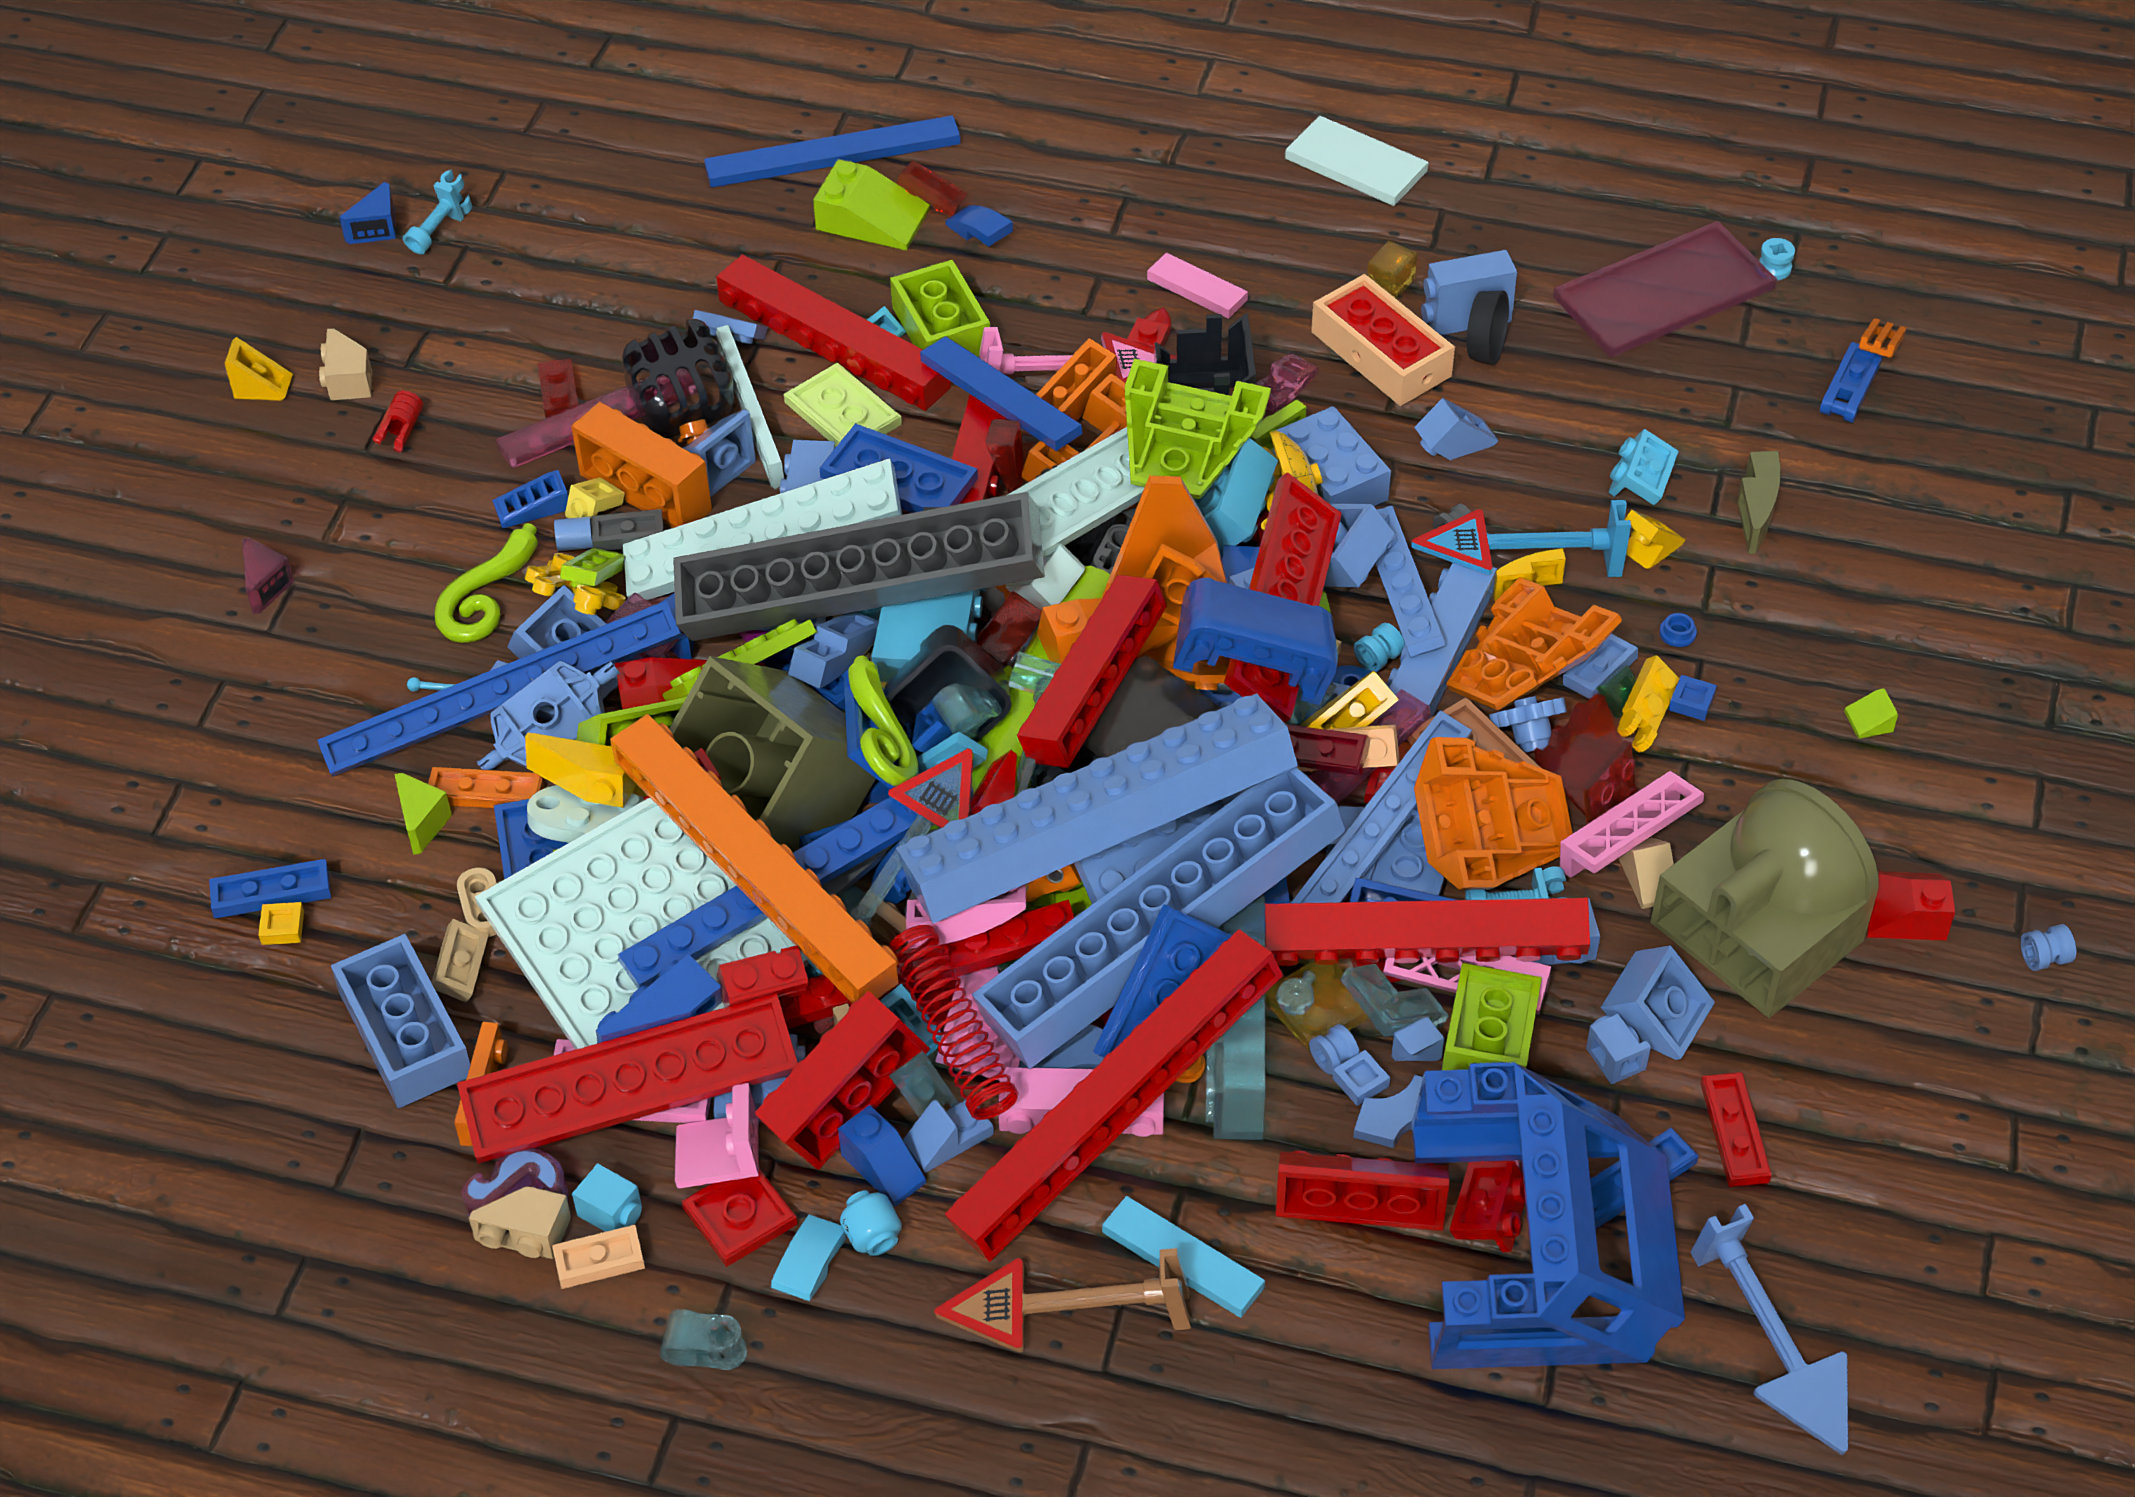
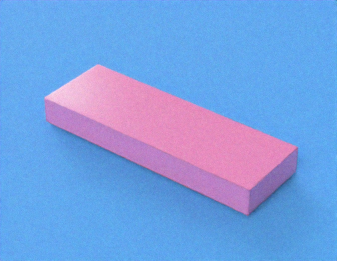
M1165 253L1147 271V280L1211 311L1222 314V316L1228 319L1248 300V291L1168 253Z

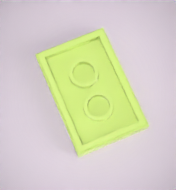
M839 363L830 366L784 394L785 403L826 439L835 441V446L841 442L855 423L883 434H887L902 425L901 415Z

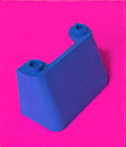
M1211 578L1196 579L1188 585L1183 596L1173 668L1192 672L1193 665L1196 662L1208 659L1207 665L1215 666L1219 656L1289 673L1288 685L1296 687L1298 683L1302 688L1301 701L1319 705L1337 669L1338 652L1334 620L1331 613L1320 606H1312L1215 581Z

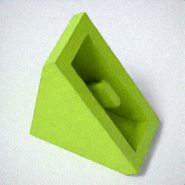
M404 773L394 774L413 855L420 854L452 817L447 793Z

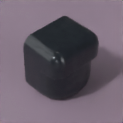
M942 625L924 639L920 644V652L891 677L884 689V695L911 744L916 715L941 690L949 696L973 733L970 739L978 742L1008 714L1011 708L1010 683L1006 672L967 634L954 625Z

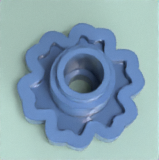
M1536 696L1514 701V709L1489 714L1490 720L1498 728L1511 725L1516 745L1520 744L1524 752H1530L1551 747L1549 737H1553L1548 716L1565 713L1567 709L1564 697L1537 703Z

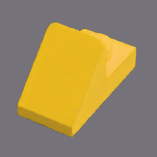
M1631 510L1625 520H1630L1631 527L1634 529L1631 533L1632 536L1628 540L1626 555L1644 568H1652L1682 546L1686 540L1659 520Z

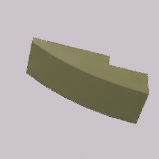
M1778 451L1750 452L1745 478H1741L1737 506L1748 554H1755L1771 526L1780 485Z

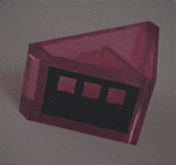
M251 538L242 539L245 586L254 615L262 613L294 583L287 557Z

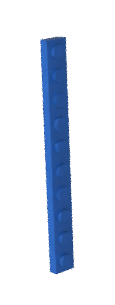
M666 600L320 738L317 742L329 772L334 777L491 714L492 711L559 661L567 663L585 674L588 672L593 673L600 670L609 661L613 664L678 639L681 637V633Z
M956 766L906 791L904 794L942 816L943 813L941 811L937 812V809H932L930 804L926 805L925 801H919V797L923 795L929 782L934 780L936 786L940 784L939 788H945L946 792L951 791L952 796L957 794V800L954 801L948 811L959 806L961 772ZM971 786L969 799L972 798L974 793V790ZM931 787L924 798L928 799L935 788ZM939 790L936 791L930 802L934 803L940 793ZM944 793L936 804L938 807L946 797ZM889 797L795 851L793 854L796 862L804 870L810 869L815 873L822 886L931 821L896 799ZM949 797L942 807L943 810L946 809L952 798ZM735 886L618 954V961L637 988L644 985L649 987L659 978L661 971L674 960L679 962L687 954L695 960L767 918V916Z

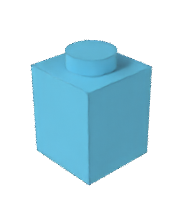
M598 1163L572 1193L577 1216L605 1232L632 1226L641 1214L642 1205L638 1186Z

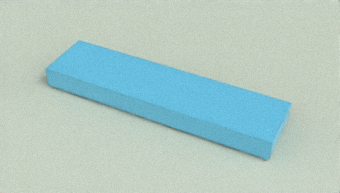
M1128 1196L1122 1200L1102 1224V1233L1159 1268L1160 1250L1177 1248L1188 1286L1242 1318L1265 1288L1264 1279Z

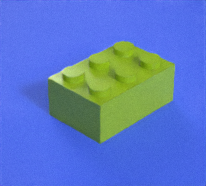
M953 260L890 278L892 308L913 345L924 350L946 336L975 356H979L984 327H990V322Z

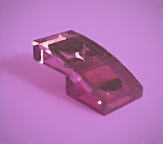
M1293 353L1272 363L1269 376L1256 382V385L1271 388L1266 408L1276 412L1288 404L1309 384L1317 374L1319 367Z

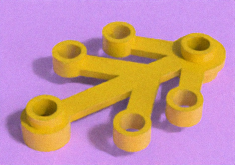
M555 553L553 559L549 560L546 566H528L525 580L533 583L532 591L544 596H552L556 587L569 586L574 593L575 609L579 612L595 615L597 609H601L602 606L615 611L623 610L626 597L616 593L618 586L613 583L603 581L593 587L577 585L575 588L570 585L571 581L560 579L562 564L575 558L574 556Z

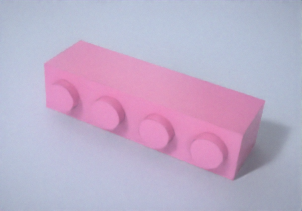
M1005 1067L1003 1074L1011 1076L1010 1082L1015 1084L1019 1097L1011 1108L999 1115V1131H1010L1016 1134L1030 1132L1048 1111L1059 1104L1073 1090L1074 1086L1094 1069ZM1006 1077L1000 1078V1082L1007 1081ZM1010 1092L999 1094V1101L1004 1099ZM1164 1092L1121 1134H1134L1141 1137L1152 1134L1163 1135Z

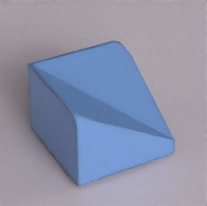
M1424 1017L1394 1033L1391 1057L1395 1061L1440 1060L1442 1058L1444 1037L1428 1017Z

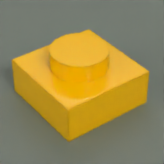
M302 902L262 904L258 935L261 945L301 943L304 919Z

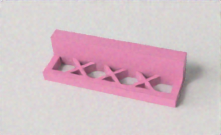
M1667 772L1561 841L1560 868L1570 878L1585 868L1595 874L1704 801V793L1673 772ZM1680 793L1686 798L1680 800Z
M1476 956L1459 957V961L1452 963L1437 962L1435 957H1419V960H1422L1423 963L1410 970L1396 967L1395 958H1387L1383 970L1384 975L1453 993L1457 991L1460 974L1449 980L1439 978L1432 967L1434 964L1461 971L1462 963L1542 977L1536 1014L1540 1013L1543 998L1548 990L1551 979V966L1532 961H1518L1516 957L1500 956V960L1495 962L1476 961ZM1427 969L1430 975L1423 974L1420 972Z

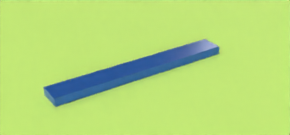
M952 115L705 158L704 163L710 187H718L832 167L838 159L855 163L960 144V134Z

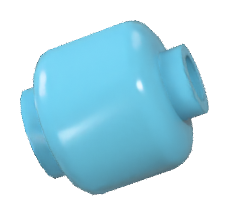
M860 1191L852 1195L846 1201L847 1207L841 1214L840 1223L853 1248L857 1252L869 1253L870 1256L880 1255L890 1250L899 1240L897 1236L900 1234L902 1223L888 1197L882 1193L869 1194L868 1191Z

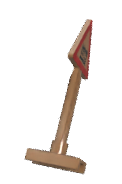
M1177 1248L1160 1250L1159 1278L1144 1279V1283L1036 1294H1024V1264L1021 1258H1017L934 1310L937 1318L1016 1352L1024 1350V1316L1030 1313L1146 1302V1305L1166 1304L1174 1331L1191 1329V1320L1184 1300L1190 1299V1291Z

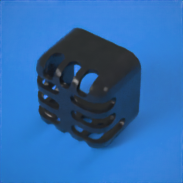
M699 319L686 320L687 330L681 336L676 326L672 325L667 327L666 332L661 335L653 332L648 334L646 340L638 343L636 339L632 340L623 350L622 359L626 386L642 421L651 431L664 438L680 435L679 427L684 424L705 419L706 423L709 424L725 418L733 410L734 391L732 375L727 372L726 362L723 356L719 355L715 339L711 338L710 328L704 321ZM701 361L709 365L718 387L719 402L713 406H708L706 391L695 368V365ZM679 369L688 370L695 384L699 401L694 405L688 406L685 394L676 376V372ZM642 370L648 371L650 373L649 378L638 385L637 374ZM660 376H666L670 379L679 400L680 408L673 413H668L665 400L656 382ZM651 387L656 388L658 391L657 395L646 402L644 396L646 390Z

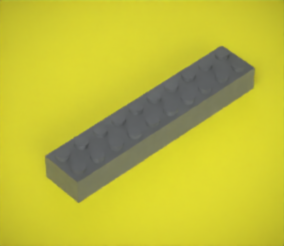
M1028 492L673 558L676 625L691 641L783 625L793 619L800 622L1045 577L1039 509Z

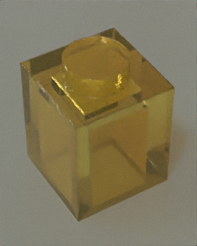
M1388 241L1368 262L1367 276L1396 299L1415 278L1417 252Z

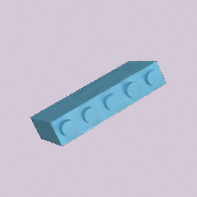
M986 588L883 606L872 652V662L877 665L880 682H888L892 676L920 652L922 641L942 625H954L960 628L977 644L978 624L974 623L975 618H981L983 597L979 596L980 591H986Z

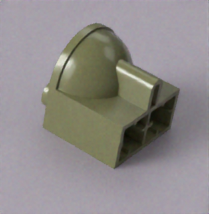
M1778 779L1767 783L1755 792L1750 798L1747 807L1660 875L1650 923L1766 1017L1771 1018L1864 941L1878 892V871L1867 841L1843 809L1828 796L1812 786L1796 780Z

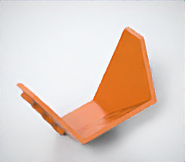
M1149 475L1101 598H1103L1117 575L1143 577L1161 544L1196 560L1219 582L1228 584L1217 539L1181 476ZM1176 636L1155 650L1149 649L1136 657L1135 662L1129 668L1132 669L1133 676L1152 677V680L1173 681V684L1195 685V689L1217 690L1218 683H1224L1230 658L1219 656L1215 666L1207 665L1208 659L1200 660L1193 665L1192 672L1173 668L1177 642Z

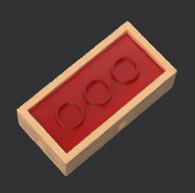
M1366 274L1313 302L1312 333L1399 406L1404 405L1452 377L1455 346Z

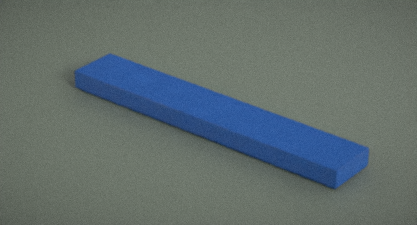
M943 337L920 352L922 363L1055 451L1082 435L1080 423L948 337Z

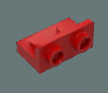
M1479 1161L1468 1163L1449 1229L1455 1240H1494L1502 1253H1511L1515 1237H1518L1521 1231L1520 1218L1526 1203L1523 1174L1515 1161Z

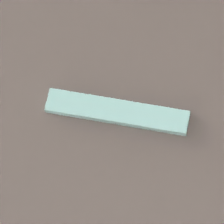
M728 325L718 327L716 335L720 355L723 356L726 362L727 372L732 375L733 388L741 409L750 412L753 441L770 485L774 489L779 488L781 479H784L781 459Z

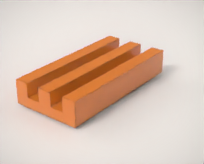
M1874 318L1862 335L1859 348L1890 358L1904 339L1907 327L1900 326L1897 331L1892 330L1893 323L1887 322L1884 327H1880V319ZM1875 334H1877L1878 337L1876 338L1874 344H1871V340L1873 339ZM1886 338L1892 339L1887 348L1881 347Z

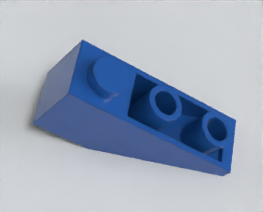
M687 954L679 962L674 960L666 965L661 971L659 978L649 987L644 985L638 988L631 995L629 1003L620 1011L608 1013L598 1024V1029L596 1030L597 1043L711 1012L722 1003L721 986Z

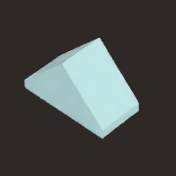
M1060 544L1050 555L1043 558L1045 577L1006 584V588L1029 611H1041L1043 607L1059 604L1084 572L1085 566L1063 544Z

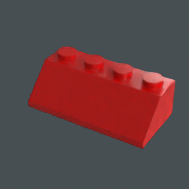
M1305 1151L1280 1152L1275 1217L1443 1231L1449 1189L1448 1166L1435 1165L1434 1163L1415 1164L1397 1162L1388 1158H1378L1375 1160L1352 1158L1343 1154L1326 1156L1314 1155Z

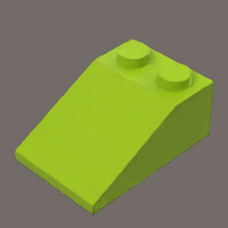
M840 159L837 160L813 199L816 230L906 251L930 211V204L871 167Z
M1462 963L1442 1070H1468L1470 1063L1515 1062L1526 1068L1542 977Z

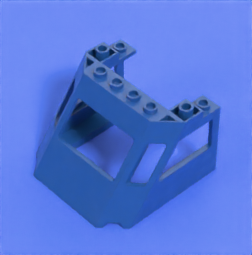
M1515 1062L1470 1063L1468 1070L1424 1072L1412 1120L1415 1164L1522 1160L1533 1273L1489 1275L1487 1280L1442 1282L1444 1322H1429L1428 1325L1431 1369L1648 1362L1655 1354L1656 1343L1670 1328H1678L1685 1320L1666 1155L1634 1131L1621 1117ZM1620 1157L1633 1286L1600 1270L1588 1158ZM1588 1296H1592L1621 1310L1618 1316L1571 1318L1573 1312Z

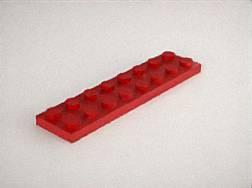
M1288 472L1278 479L1249 589L1312 606H1319L1342 513ZM1230 658L1224 680L1225 685L1242 697L1252 696L1257 693L1283 723L1292 718L1299 684L1297 683L1296 687L1288 685L1289 673Z
M775 993L458 1082L457 1086L475 1158L479 1164L732 1092V1086L749 1083V1086L788 1076L797 1064V1059L778 995Z

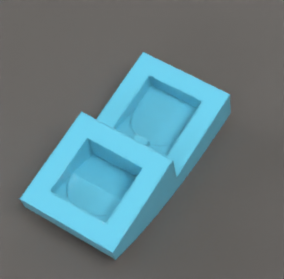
M808 1215L782 1257L771 1281V1288L810 1301L827 1278L828 1264L846 1241V1233L843 1227L836 1223Z

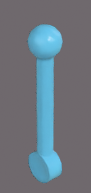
M415 677L407 681L408 689L413 692L420 689L441 691L455 685L421 682Z

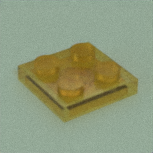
M1315 960L1275 983L1263 995V1001L1310 1053L1309 1043L1311 1039L1319 1035L1323 1037L1328 1035L1329 1029L1337 1024H1341L1348 1030H1351L1375 1014V1005L1337 964L1319 965L1315 963Z

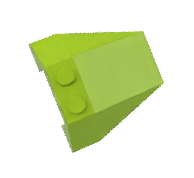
M1134 359L1125 384L1130 483L1145 487L1149 475L1181 476L1191 496L1200 500L1261 423L1271 394V388L1236 381L1232 396L1169 383L1167 365Z

